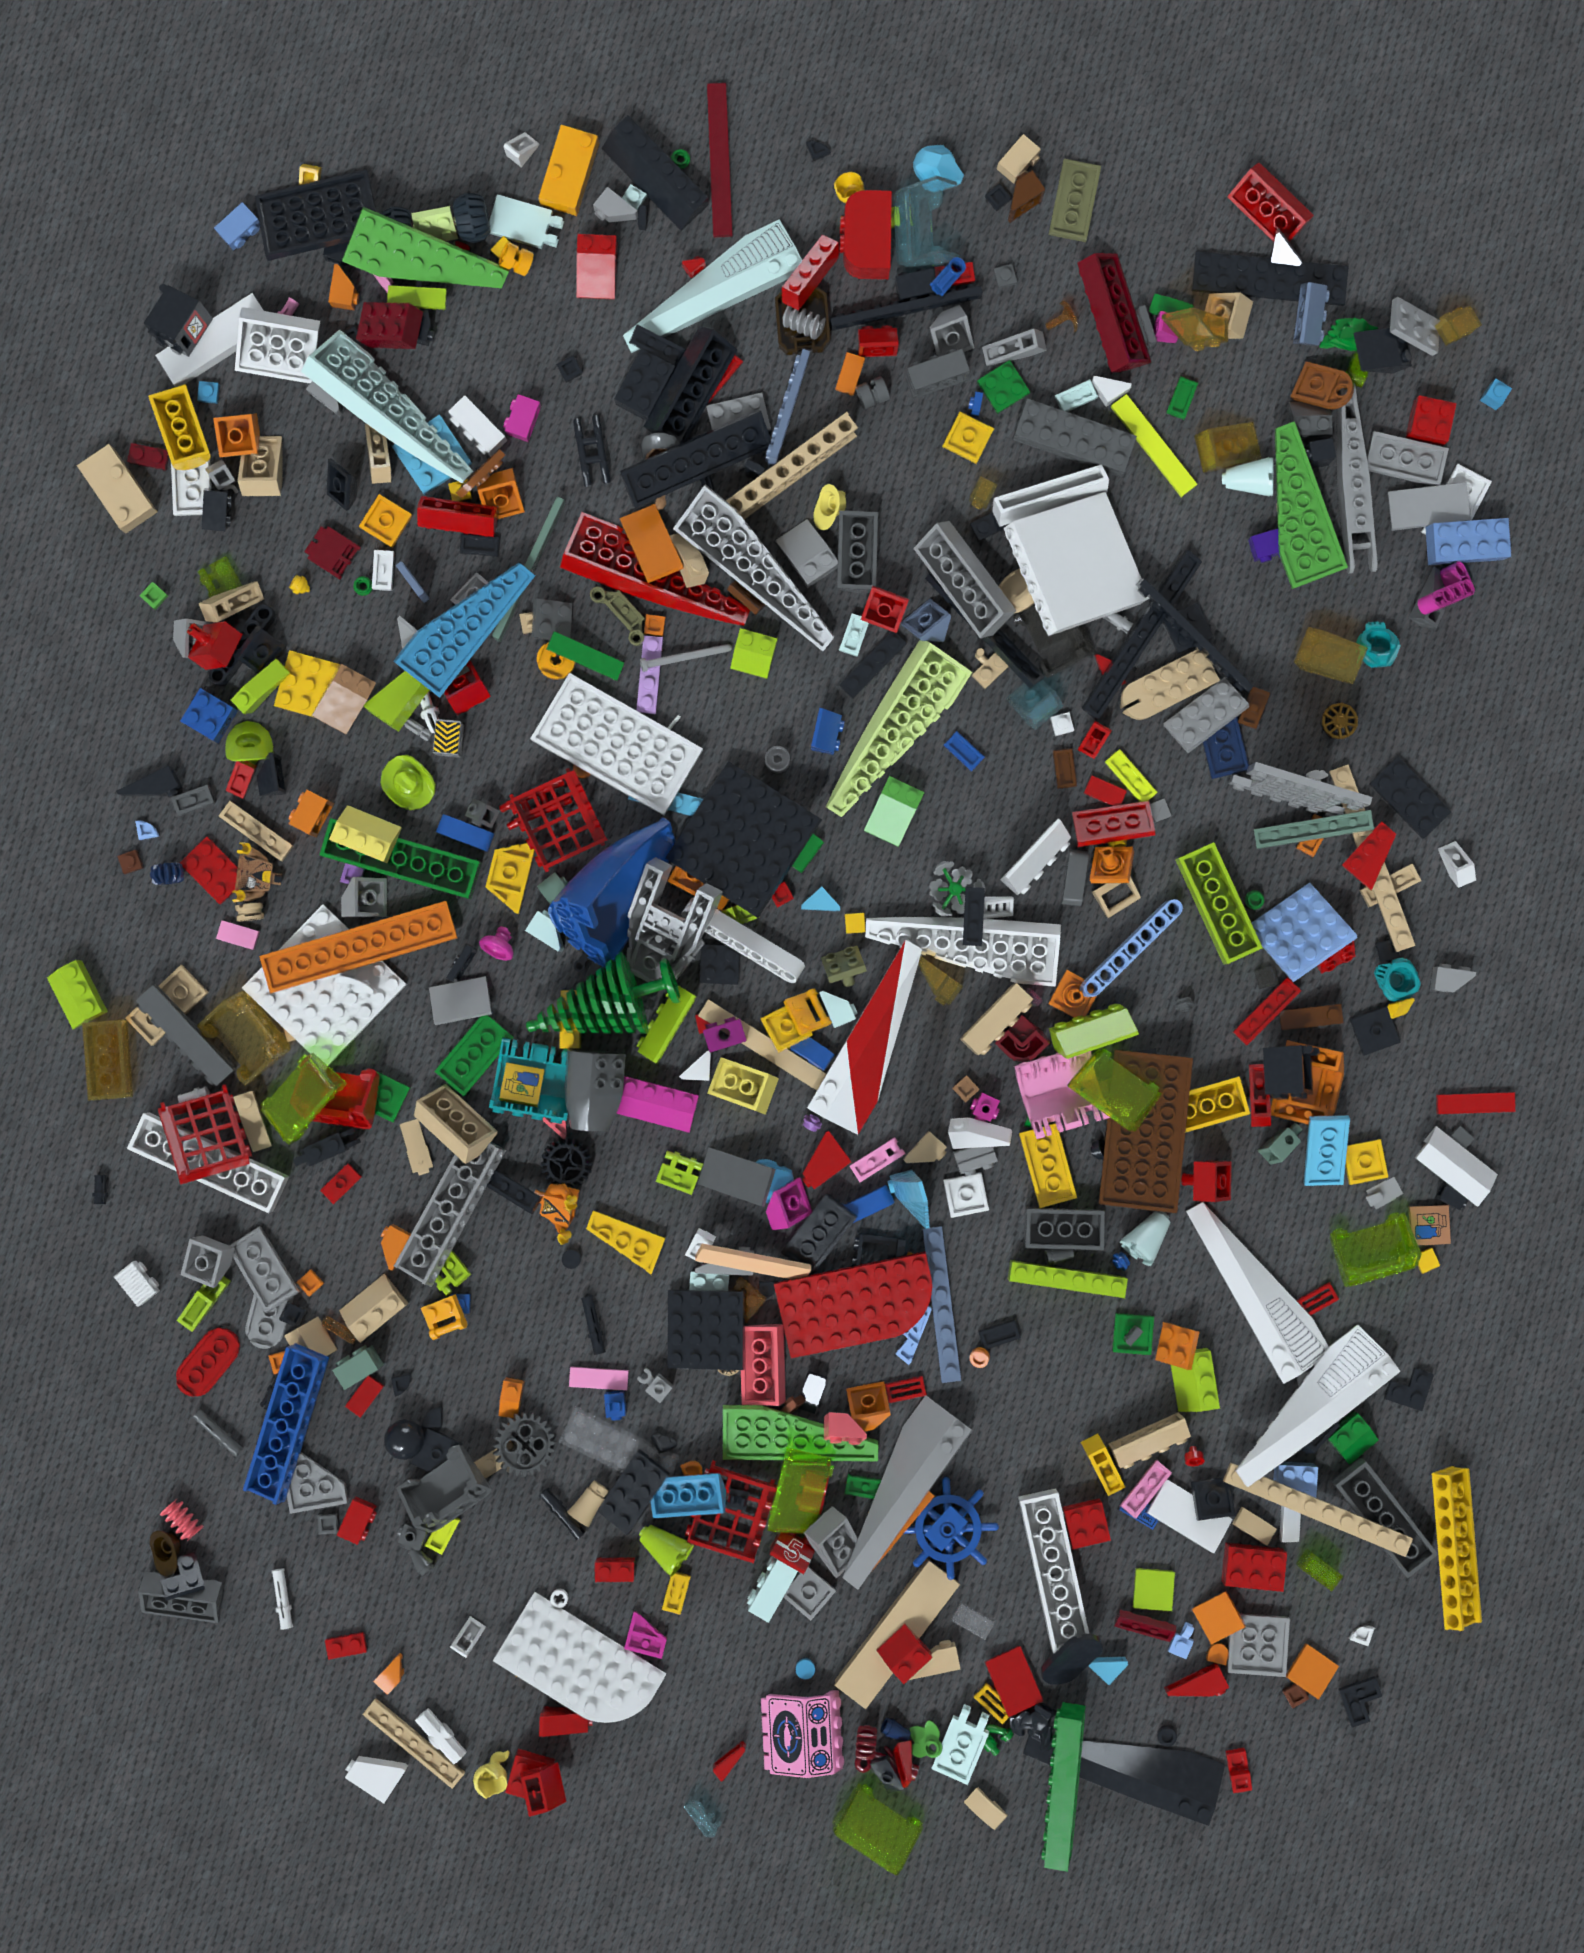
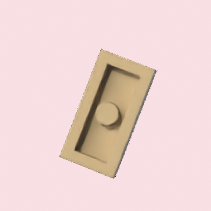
M1131 877L1127 885L1133 894L1109 909L1102 895L1121 883H1106L1092 892L1107 918L1141 898Z

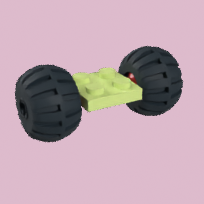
M465 193L454 200L453 210L455 217L452 216L450 206L412 213V217L406 208L395 206L381 213L386 217L443 241L458 239L459 233L463 241L477 243L487 238L491 232L485 200L476 193Z

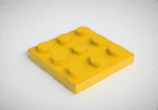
M289 650L285 667L290 674L280 683L274 706L313 717L311 715L340 664Z

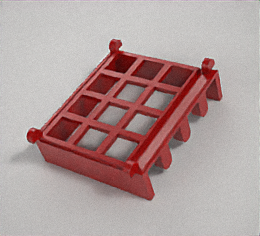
M569 768L566 769L567 773L516 797L513 794L509 795L512 801L509 806L514 815L518 814L520 818L518 825L522 832L526 831L529 837L526 839L530 850L535 849L537 854L534 857L538 867L543 866L545 872L549 871V867L598 844L604 846V842L607 841L575 770L570 771ZM565 779L571 792L557 798L551 784ZM548 786L554 799L540 805L535 792ZM531 794L537 807L524 813L518 800ZM572 795L578 809L565 814L559 801ZM556 803L562 816L548 822L543 808ZM539 811L545 824L532 830L526 816ZM580 812L586 825L573 831L567 818ZM564 820L570 833L556 839L551 825ZM547 827L553 841L539 846L534 833ZM589 829L594 842L581 847L575 834ZM572 836L577 850L564 855L558 842ZM555 844L561 857L548 863L542 850Z
M226 1084L222 1085L223 1091L165 1107L164 1102L160 1103L161 1108H158V1113L180 1185L250 1164L251 1150L249 1145L245 1146L243 1140L246 1139L244 1129L239 1128L240 1116L238 1111L234 1112L232 1106L236 1104L233 1094H228ZM225 1102V1107L211 1110L210 1105ZM203 1107L207 1108L208 1112L193 1116V1110ZM228 1111L231 1122L216 1126L213 1115ZM188 1112L189 1117L175 1121L174 1116ZM209 1116L213 1128L198 1132L195 1120ZM191 1121L194 1133L180 1137L177 1125ZM233 1127L236 1139L222 1142L218 1131ZM214 1132L218 1144L203 1148L200 1136ZM196 1138L199 1150L185 1153L182 1141ZM238 1143L241 1155L227 1159L223 1147ZM220 1149L223 1160L208 1164L205 1152ZM201 1154L205 1166L190 1170L187 1158Z
M712 1460L710 1469L706 1468L704 1474L720 1473V1475L728 1477L725 1486L726 1496L730 1492L729 1486L732 1479L745 1482L744 1490H748L749 1484L763 1488L760 1499L752 1496L748 1497V1500L758 1503L755 1516L742 1513L741 1510L735 1511L725 1507V1512L735 1515L732 1528L718 1525L721 1513L716 1514L714 1523L700 1519L701 1515H691L694 1520L692 1525L688 1524L685 1536H688L687 1542L754 1563L767 1517L772 1507L773 1498L777 1491V1485L774 1484L775 1480L771 1479L770 1483L755 1479L715 1466L716 1461ZM739 1517L753 1521L749 1534L735 1530ZM698 1523L712 1527L709 1540L695 1537ZM716 1529L730 1533L726 1546L712 1542ZM734 1534L747 1538L743 1552L730 1548Z

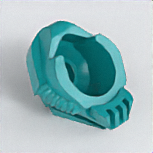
M1384 622L1366 623L1365 631L1357 638L1356 653L1371 668L1391 666L1401 646L1397 636L1391 630L1386 629Z
M1397 958L1392 960V963L1378 965L1374 971L1379 988L1382 989L1383 994L1390 1001L1408 999L1418 992L1421 986L1417 970L1411 961L1405 958Z

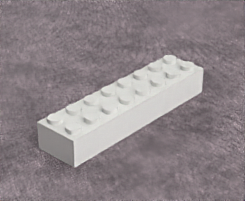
M143 1113L127 1149L176 1171L160 1117L151 1113ZM177 1125L180 1137L193 1134V1132ZM200 1136L203 1148L217 1144ZM196 1138L182 1141L185 1153L199 1150ZM223 1147L227 1159L241 1155ZM220 1149L205 1152L208 1164L223 1160ZM201 1154L187 1158L190 1170L205 1166ZM249 1158L250 1164L201 1178L197 1181L262 1211L271 1213L278 1203L289 1176Z
M1056 1488L1018 1497L1053 1654L1070 1638L1074 1636L1079 1638L1082 1637V1634H1089L1059 1493Z

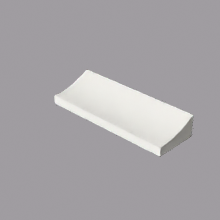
M253 293L215 316L189 357L184 354L178 355L174 353L170 347L155 355L175 387L185 385L236 352L241 308L264 311Z

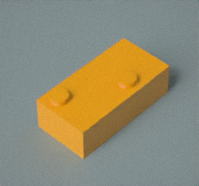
M564 125L560 126L538 197L540 205L575 216L578 215L599 147L597 135Z

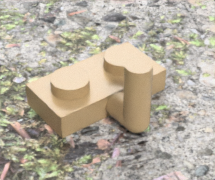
M979 648L975 653V657L983 665L972 674V677L986 689L1009 666L996 653L988 659L984 655V650Z

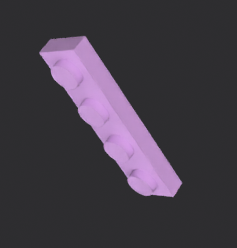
M644 636L642 658H645L646 661L661 658L663 637ZM660 666L648 668L646 672H642V669H640L636 710L639 713L656 714Z

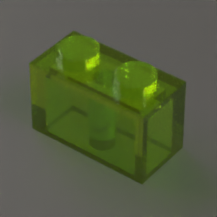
M1308 1548L1296 1563L1301 1570L1331 1592L1343 1577L1338 1570Z

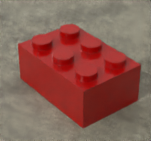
M1225 1542L1221 1581L1225 1586L1284 1592L1287 1552L1283 1548Z

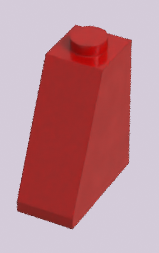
M829 1130L823 1135L802 1173L804 1175L802 1180L808 1188L812 1186L813 1189H816L851 1163V1160Z
M543 1706L539 1722V1737L586 1733L589 1730V1726H593V1721L581 1717L567 1707Z

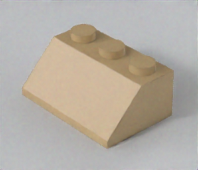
M383 1274L339 1311L348 1329L361 1343L409 1303L390 1279Z

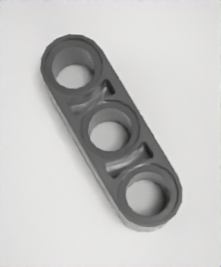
M1069 849L1061 904L1081 907L1089 858L1088 851Z

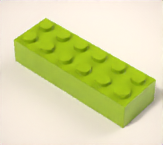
M1213 842L1176 859L1175 861L1223 965L1262 949L1263 947L1215 843Z

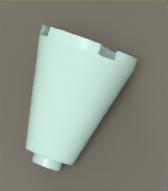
M1268 457L1227 468L1226 473H1222V484H1226L1228 489L1273 496V458Z
M1153 1212L1121 1239L1122 1248L1136 1260L1141 1258L1143 1259V1264L1151 1266L1171 1223L1169 1221L1170 1217L1165 1212Z

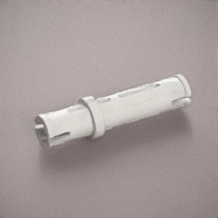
M284 1568L272 1570L277 1600L276 1612L279 1613L280 1629H289L293 1627L290 1613L292 1606L289 1605Z

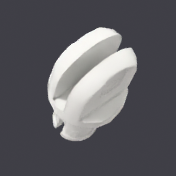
M428 692L424 696L425 699L423 698L420 702L422 707L420 715L422 719H425L430 732L435 733L431 718H433L436 724L440 711L437 707L433 706Z

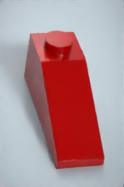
M1264 1064L1249 1065L1251 1127L1271 1126L1270 1095H1265Z
M1213 1663L1164 1687L1168 1696H1220L1229 1688L1217 1663Z

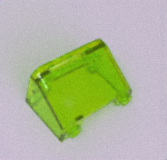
M1104 1047L1102 1049L1098 1048L1074 1075L1067 1086L1129 1131L1136 1132L1161 1097L1162 1093L1158 1091L1160 1087L1151 1081L1149 1084L1142 1081L1113 1060L1110 1051Z
M314 1053L308 1056L304 1054L297 1061L299 1065L272 1097H267L261 1103L262 1113L288 1145L298 1141L305 1134L304 1131L308 1128L307 1126L324 1106L335 1097L334 1095L338 1090L342 1091L348 1084Z
M1396 1212L1388 1215V1219H1386L1384 1224L1352 1233L1339 1228L1332 1231L1329 1236L1344 1287H1352L1414 1269L1418 1266L1422 1255L1405 1212L1401 1214Z
M786 1447L774 1501L768 1518L767 1531L804 1534L818 1520L827 1479L832 1477L834 1466L831 1465V1458Z
M859 1783L832 1822L833 1832L838 1838L897 1876L923 1830L922 1822L914 1816L905 1819L875 1799L871 1787L866 1784L862 1786Z

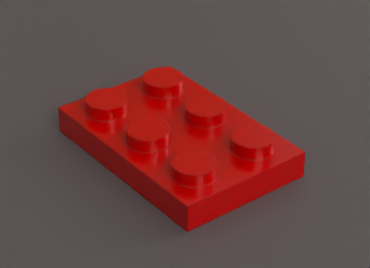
M206 837L180 864L221 905L233 894L232 891L235 890L238 867L209 837Z

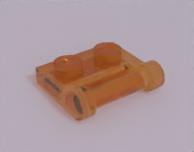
M739 1277L736 1281L737 1284L731 1291H741L743 1288L747 1291L745 1294L746 1325L767 1298L744 1278Z

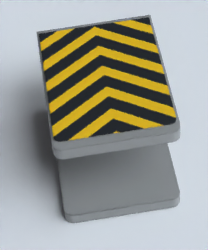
M436 720L433 753L435 755L461 758L464 725L460 721Z

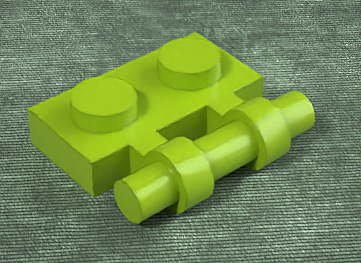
M667 1150L665 1158L672 1161L670 1165L662 1163L655 1182L692 1195L699 1177L692 1174L693 1169L701 1171L703 1163L697 1162V1159L692 1157L689 1159L681 1156L679 1152L675 1151L673 1153ZM677 1162L688 1166L687 1170L683 1171L675 1168Z
M453 1250L441 1269L446 1277L443 1279L438 1275L435 1280L437 1283L436 1287L448 1296L452 1293L449 1287L450 1283L454 1287H458L471 1275Z

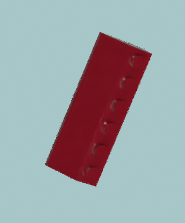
M1094 253L1078 262L1079 274L1085 286V293L1091 305L1090 309L1094 315L1096 328L1100 334L1102 347L1105 350L1111 372H1124L1150 364L1149 353L1118 255L1116 253Z

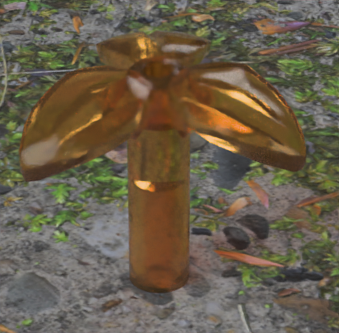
M1061 301L1059 304L1065 307L1062 314L1045 323L1046 328L1049 331L1066 320H1071L1074 332H1076L1078 328L1077 317L1072 307L1067 302Z

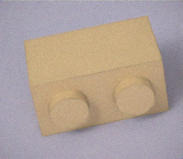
M1023 134L999 161L997 170L1015 184L1018 176L1024 172L1028 173L1026 171L1030 165L1035 166L1039 161L1041 149Z

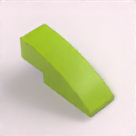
M223 1276L215 1288L203 1284L177 1321L193 1332L214 1306L231 1280Z

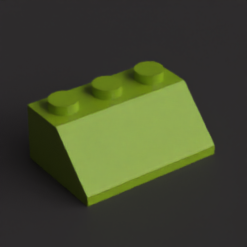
M74 960L47 977L72 1029L108 1012L82 960Z
M1208 1348L1196 1349L1192 1370L1171 1365L1178 1412H1202L1220 1409L1212 1356Z

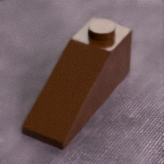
M1341 1004L1283 1010L1279 1013L1281 1030L1343 1023Z

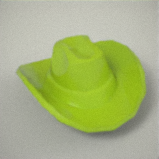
M245 721L235 725L227 736L226 757L231 761H248L253 764L257 763L258 760L266 759L268 753L273 752V744L269 732L256 722Z
M396 756L387 763L382 771L380 783L383 791L401 808L407 810L421 809L429 804L435 795L436 784L432 776L412 756Z

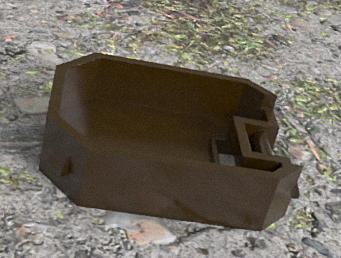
M816 287L799 309V312H801L805 308L806 315L812 311L813 318L819 314V321H822L823 318L826 319L822 333L814 340L811 337H804V333L800 334L797 330L793 331L790 327H784L783 315L788 305L782 303L781 291L775 297L779 349L787 354V356L798 354V351L803 349L812 350V353H823L830 344L827 293ZM797 342H812V344L797 345Z

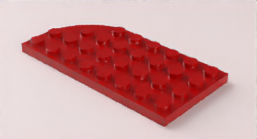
M926 1251L775 1282L774 1288L790 1357L796 1358L894 1338L909 1331L926 1312L932 1295V1277Z

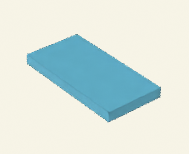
M1349 1115L1309 1117L1304 1171L1305 1186L1344 1184L1350 1124Z

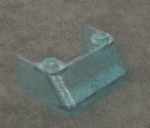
M936 175L903 187L895 193L894 217L896 259L898 264L906 267L940 266L949 263L953 258H960L959 254L946 251L943 247H933L932 210L937 209L941 205L943 191L957 186V182Z

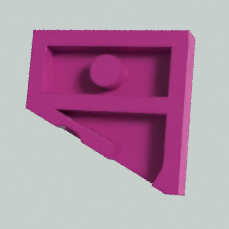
M634 1611L624 1649L662 1659L667 1638L637 1611Z

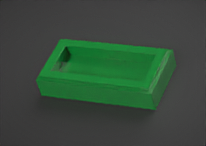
M1180 376L1166 413L1184 420L1198 382Z

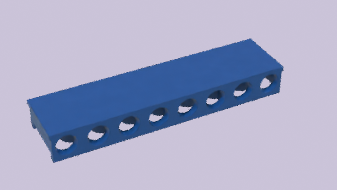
M297 1343L286 1347L243 1491L253 1492L273 1501L275 1505L285 1502L327 1367L328 1356Z

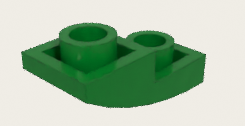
M1154 294L1149 313L1158 316L1160 311H1164L1179 318L1180 323L1188 324L1194 305Z

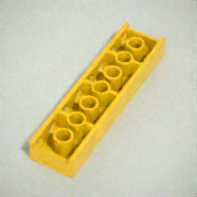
M1450 1466L1433 1472L1432 1483L1445 1630L1463 1631L1464 1627L1473 1623H1481L1482 1616L1469 1468Z

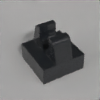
M731 1487L727 1508L746 1511L750 1491Z

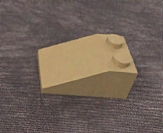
M260 436L258 453L241 455L238 484L242 496H281L282 436Z

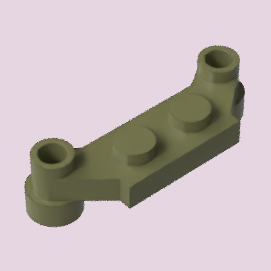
M594 587L590 591L592 601L605 604L630 631L628 638L633 646L642 645L644 642L642 622L645 618L619 590L617 592L604 591L601 587ZM597 594L602 595L599 599H596L595 596ZM635 637H640L638 642L634 641Z

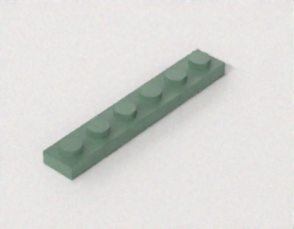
M1371 810L1254 829L1256 847L1261 849L1374 830Z

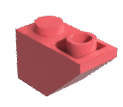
M829 1412L824 1416V1440H830V1443L834 1444L848 1441L851 1445H859L867 1438V1434L849 1414Z

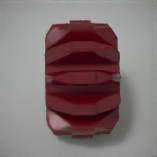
M870 1725L858 1727L855 1754L857 1758H862V1760L874 1759L877 1740L876 1727H871Z

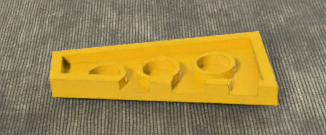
M594 1210L586 1228L632 1262L645 1269L649 1274H652L665 1237Z

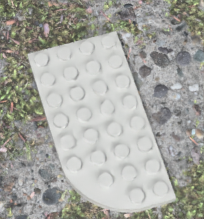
M536 1592L533 1593L493 1659V1662L581 1717L603 1723L621 1721L640 1712L652 1700L666 1676L665 1672L633 1652L624 1649L623 1646L562 1608L554 1607L551 1601Z

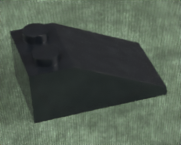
M1390 328L1353 333L1361 371L1393 374L1412 366V356L1407 342L1390 333Z

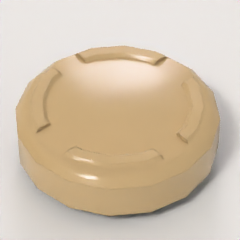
M1020 569L1011 572L1000 583L999 588L1017 610L1015 613L1022 612L1034 604Z

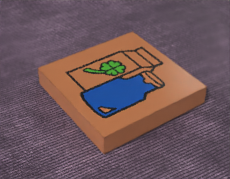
M1449 1205L1409 1206L1410 1245L1451 1244Z

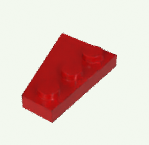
M1381 821L1341 866L1372 891L1396 833Z

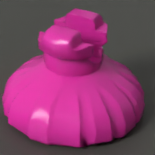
M501 926L497 929L495 936H484L479 941L481 949L487 954L505 961L513 958L514 952L508 943L512 936H510L511 933L508 928Z

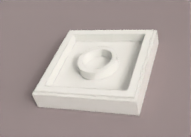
M982 1172L943 1180L951 1218L989 1210Z

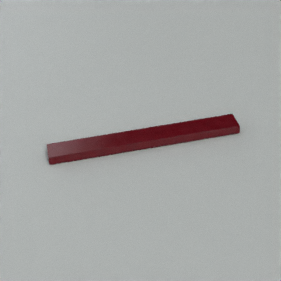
M726 83L707 84L713 238L732 237Z

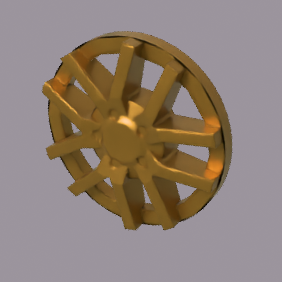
M1336 703L1329 706L1322 715L1321 723L1323 730L1334 739H1345L1351 736L1358 727V716L1355 710L1350 705L1344 703ZM1340 706L1338 712L1333 707ZM1343 707L1347 708L1345 714L1342 713ZM1329 710L1334 714L1333 717L1327 714ZM1349 711L1352 712L1353 716H1347ZM1327 717L1331 722L1325 724V718ZM1348 719H1354V724L1348 723ZM1332 724L1334 728L1329 731L1327 726ZM1347 726L1353 727L1351 732H1349ZM1342 728H1344L1346 735L1342 736ZM1336 729L1338 731V736L1332 734V732Z

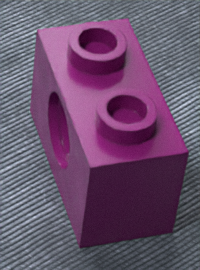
M734 1016L724 1019L725 1023L717 1025V1022L705 1025L706 1029L703 1030L710 1053L747 1041L740 1019L736 1020ZM722 1028L728 1029L730 1031L729 1038L721 1039L719 1037V1030Z

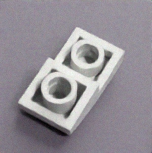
M335 975V983L340 984V988H352V985H354V992L359 993L358 997L370 998L371 994L376 995V990L361 981Z

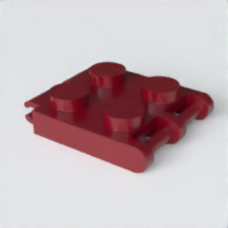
M321 526L314 536L318 543L316 544L311 541L304 552L309 555L308 560L341 580V574L347 565L350 566L352 563L351 559L357 550L360 551L361 547L329 526L327 529Z

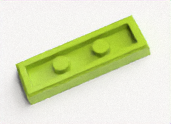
M388 285L387 303H410L416 308L446 310V289Z

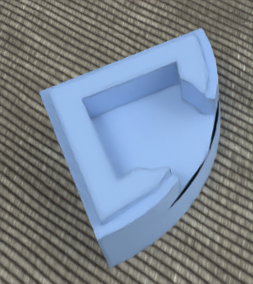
M135 821L139 840L159 837L158 831L153 825L144 821Z

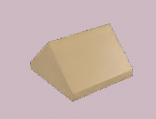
M319 1316L285 1335L290 1346L297 1343L325 1356L337 1350Z

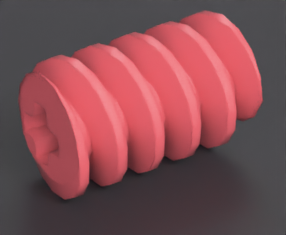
M175 1500L160 1515H168L165 1521H173L170 1527L178 1526L175 1533L183 1532L180 1539L188 1538L189 1540L204 1526L196 1527L199 1520L191 1521L194 1514L186 1515L188 1507L181 1509L183 1501L176 1503Z

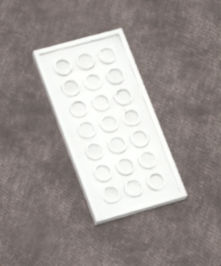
M571 673L568 674L530 738L533 742L664 816L703 751V748Z

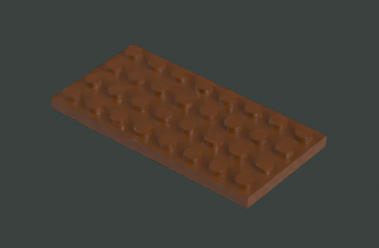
M1124 1050L1114 1051L1109 1109L1112 1117L1107 1120L1099 1204L1177 1213L1193 1058Z

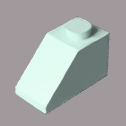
M819 992L834 1028L856 1019L854 1015L858 1013L854 1004H849L847 1000L827 992Z

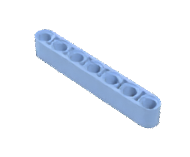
M1175 899L1165 901L1081 983L1080 991H1082L1083 996L1094 997L1100 994L1181 914L1183 910L1181 902ZM1169 904H1172L1175 907V912L1173 914L1170 913L1168 910ZM1156 917L1161 919L1160 927L1155 924ZM1143 930H1145L1148 933L1147 940H1144L1141 937V932ZM1130 943L1133 944L1135 948L1133 953H1130L1128 951V945ZM1115 957H1119L1121 960L1119 967L1114 964ZM1102 970H1105L1108 974L1106 980H1103L1100 976ZM1089 983L1094 986L1093 993L1087 991Z

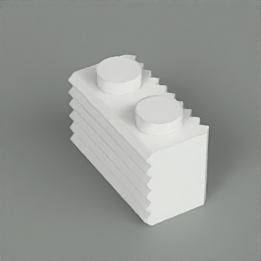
M133 1261L116 1274L114 1278L136 1306L139 1307L160 1290L158 1289V1282L146 1274L147 1269L144 1264Z

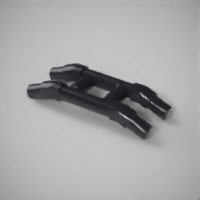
M599 415L592 416L595 434L592 437L584 438L581 420L579 418L573 420L585 487L592 486L588 464L600 462L603 483L611 482ZM596 444L598 455L587 457L585 446Z

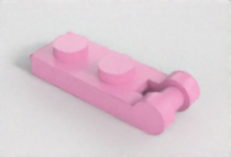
M895 1137L850 1165L859 1182H862L905 1154L904 1150L900 1149L897 1145L898 1141ZM891 1148L894 1154L888 1156L885 1150Z

